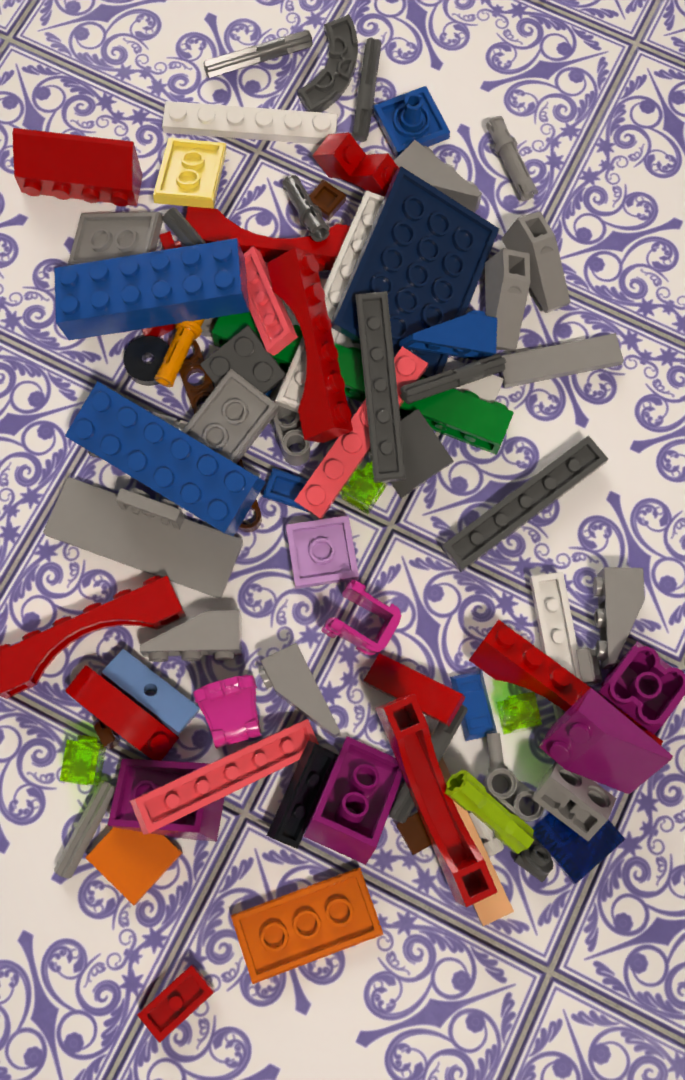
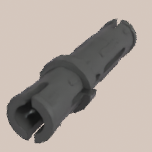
M287 176L283 180L282 184L284 186L282 187L296 208L300 223L308 229L314 241L321 242L329 236L330 229L322 218L321 209L312 202L298 176Z

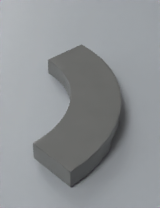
M349 14L324 24V32L329 43L327 65L313 81L298 89V97L308 112L322 113L341 97L353 78L358 58V40L354 23Z

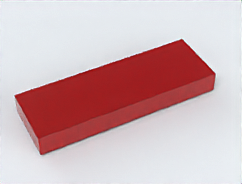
M381 653L378 654L363 680L370 687L394 699L415 694L423 714L448 727L465 700L463 694Z

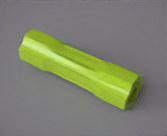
M461 769L458 773L451 775L446 782V795L461 808L470 811L494 832L495 837L512 852L519 854L523 850L529 849L534 841V830L526 822L504 808L487 793L485 786L468 771Z

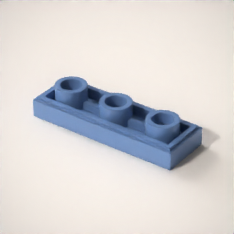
M122 649L101 672V676L177 736L180 735L200 710L196 704L125 649ZM151 690L156 694L154 696H147L145 692Z

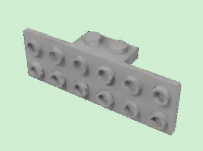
M71 477L66 479L43 531L46 536L149 574L160 575L161 578L168 576L170 581L207 595L219 599L223 596L243 546L241 538L230 536L219 530L185 519L181 509H178L179 505L167 499H161L160 502L150 499V495L142 490L132 488L131 491L120 488L119 493L115 494Z

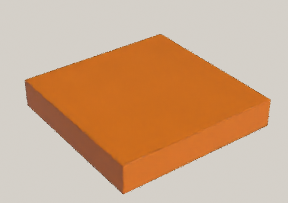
M113 827L85 858L131 904L136 905L183 852L164 835L152 833L143 835V832Z

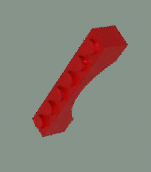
M188 206L185 218L206 243L237 238L243 254L254 246L261 252L264 261L267 263L293 248L315 254L319 264L318 272L332 270L350 228L349 225L336 224L329 228V236L325 240L316 242L312 239L311 235L288 239L271 238L252 233L227 219L218 209Z
M293 248L269 261L267 266L273 292L282 298L293 311L305 341L307 356L306 381L298 408L304 440L325 443L353 431L352 414L347 404L344 390L345 382L339 368L338 351L334 345L331 331L332 323L327 313L325 292L321 286L318 272V261L315 258V254Z
M160 575L151 577L143 582L144 586L133 591L131 589L120 591L113 596L114 600L103 605L101 603H94L83 609V614L74 618L67 616L58 619L52 624V628L43 632L36 630L27 633L22 637L23 641L12 646L10 644L1 645L0 696L8 699L36 686L44 671L55 657L71 643L87 634L104 628L123 625L142 626L158 630L186 617L168 576L162 578Z
M500 620L496 622L469 659V661L493 679L527 688L545 697L565 712L591 688ZM612 704L659 745H662L663 741Z
M405 695L375 708L455 902L468 907L498 893L486 862L471 838L454 801L445 794L446 782L434 751L429 726L416 695Z

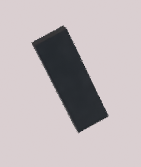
M307 742L266 836L298 849L338 754L314 742Z

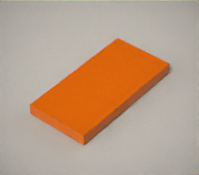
M360 867L231 915L252 984L384 935Z

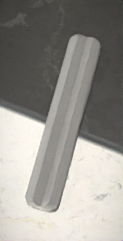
M106 781L99 782L54 868V872L59 876L67 879L73 876L114 797L116 788L114 785Z

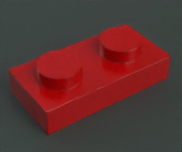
M192 964L139 1012L137 1016L160 1043L206 1001L215 990L195 965Z

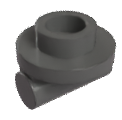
M531 844L529 849L523 850L514 859L515 863L541 882L546 879L554 866L549 851L543 846Z

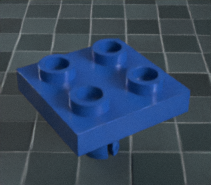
M427 86L381 102L373 107V113L396 158L414 140L422 146L429 147L450 137V130Z

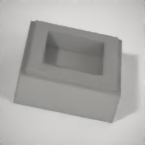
M589 648L576 650L582 681L590 685L602 683L603 679L599 660H597V652Z

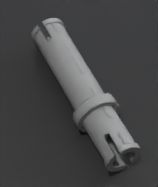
M493 117L489 120L490 123H486V128L495 144L494 150L503 160L521 201L529 200L538 193V190L518 152V143L515 137H511L503 117Z

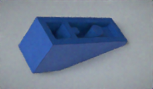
M469 311L463 316L409 335L399 341V347L403 346L408 349L481 360L496 354L497 317L486 316L484 311Z

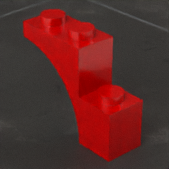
M350 132L328 134L312 155L329 178L346 180L366 191L383 197L386 195L395 171L399 168L389 153L366 155Z

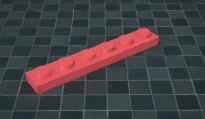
M403 346L394 357L399 408L404 402L400 397L401 387L418 381L428 368L426 361ZM366 399L351 419L353 431L338 437L294 500L295 503L319 519L324 517L371 449Z
M309 719L295 723L130 800L143 835L149 834L300 760L308 741L319 745Z

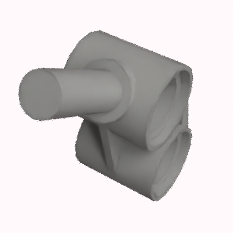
M281 407L273 417L283 457L290 465L301 466L309 460L310 441L304 440L299 413ZM284 416L295 418L290 424H283L279 421ZM295 443L304 446V449L297 453L291 452L288 448Z
M500 733L487 734L491 768H488V774L483 780L487 793L510 813L517 815L524 822L537 820L542 816L544 808L532 799L535 791L530 790L519 781L512 771L508 770V766H504ZM495 775H501L507 780L508 788L504 794L495 792L492 787V779ZM522 797H528L534 803V811L530 816L522 814L519 809V801Z

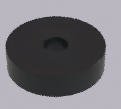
M143 336L131 342L124 353V365L130 378L144 386L159 384L154 377L163 362L169 345L164 340L155 336ZM147 358L154 359L151 364L144 363Z

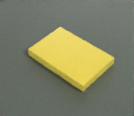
M168 138L153 193L154 203L214 209L226 156V143Z

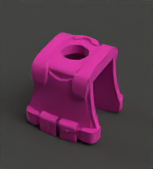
M352 579L344 589L342 596L385 620L375 639L372 641L336 617L329 618L321 631L331 638L339 636L357 646L358 652L372 656L381 652L387 646L399 625L402 615L397 606L391 604L390 607L367 593L365 585Z
M253 675L227 678L209 683L193 691L195 703L198 704L206 718L216 748L262 736L256 709L257 686Z

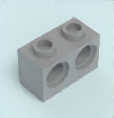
M557 762L542 777L532 797L535 802L587 841L608 821L617 799L593 780L567 771Z

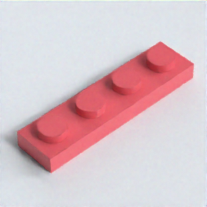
M253 246L243 254L246 266L249 310L266 351L275 356L297 339L298 336L281 298L272 290L269 271L263 256Z

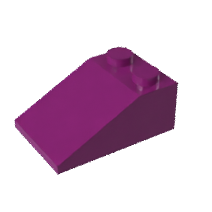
M592 688L552 724L539 746L540 749L565 770L627 794L632 793L671 761L673 757Z
M347 736L303 837L366 865L378 845L403 777L396 758Z
M122 758L108 826L142 832L130 800L210 763ZM225 797L151 833L183 839L217 842Z

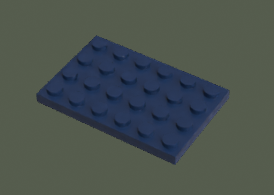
M402 166L395 171L332 318V328L360 344L356 294L387 291L393 353L395 357L401 349L399 347L400 340L418 331L466 314L499 228ZM406 348L428 363V368L422 377L427 378L443 372L449 355Z

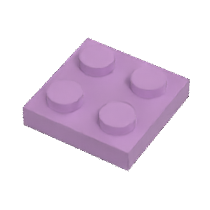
M349 515L286 525L295 589L359 579Z

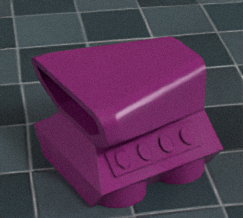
M636 641L625 656L619 659L607 674L599 690V693L615 704L620 710L652 734H655L685 696V674L682 670L671 667L659 658L658 653L654 649Z

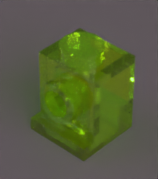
M372 461L370 463L367 462L363 470L358 468L349 481V485L352 487L350 488L347 485L343 487L342 499L368 515L387 487L388 482L374 483Z
M535 692L508 696L505 700L496 702L503 735L536 729L542 725Z

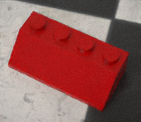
M13 128L14 177L22 193L30 196H54L61 200L72 198L81 199L89 203L106 202L121 207L127 205L137 206L143 174L133 141Z

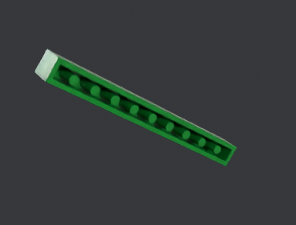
M251 312L219 317L212 331L214 345L222 347L248 325L262 341ZM293 325L298 338L273 356L285 373L288 372L303 337L299 325ZM335 343L338 351L341 376L345 382V395L348 398L363 403L366 395L361 350L356 347L347 348ZM451 389L410 404L404 401L399 408L400 418L404 419L419 409L433 431L497 455L514 414L513 411L508 410L507 406L502 403H490L479 399V396L473 392H461L456 389Z

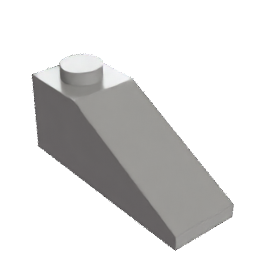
M297 643L261 660L264 669L258 672L266 689L273 686L279 697L333 738L341 735Z

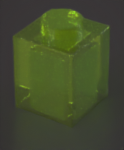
M78 735L77 741H66L60 781L98 786L99 782H101L106 748L102 744L97 743V737Z

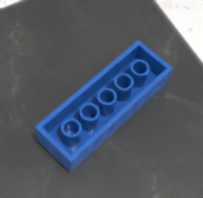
M237 238L54 268L56 324L68 340L250 312L245 257Z
M98 381L65 434V437L221 532L233 537L266 483L258 476Z

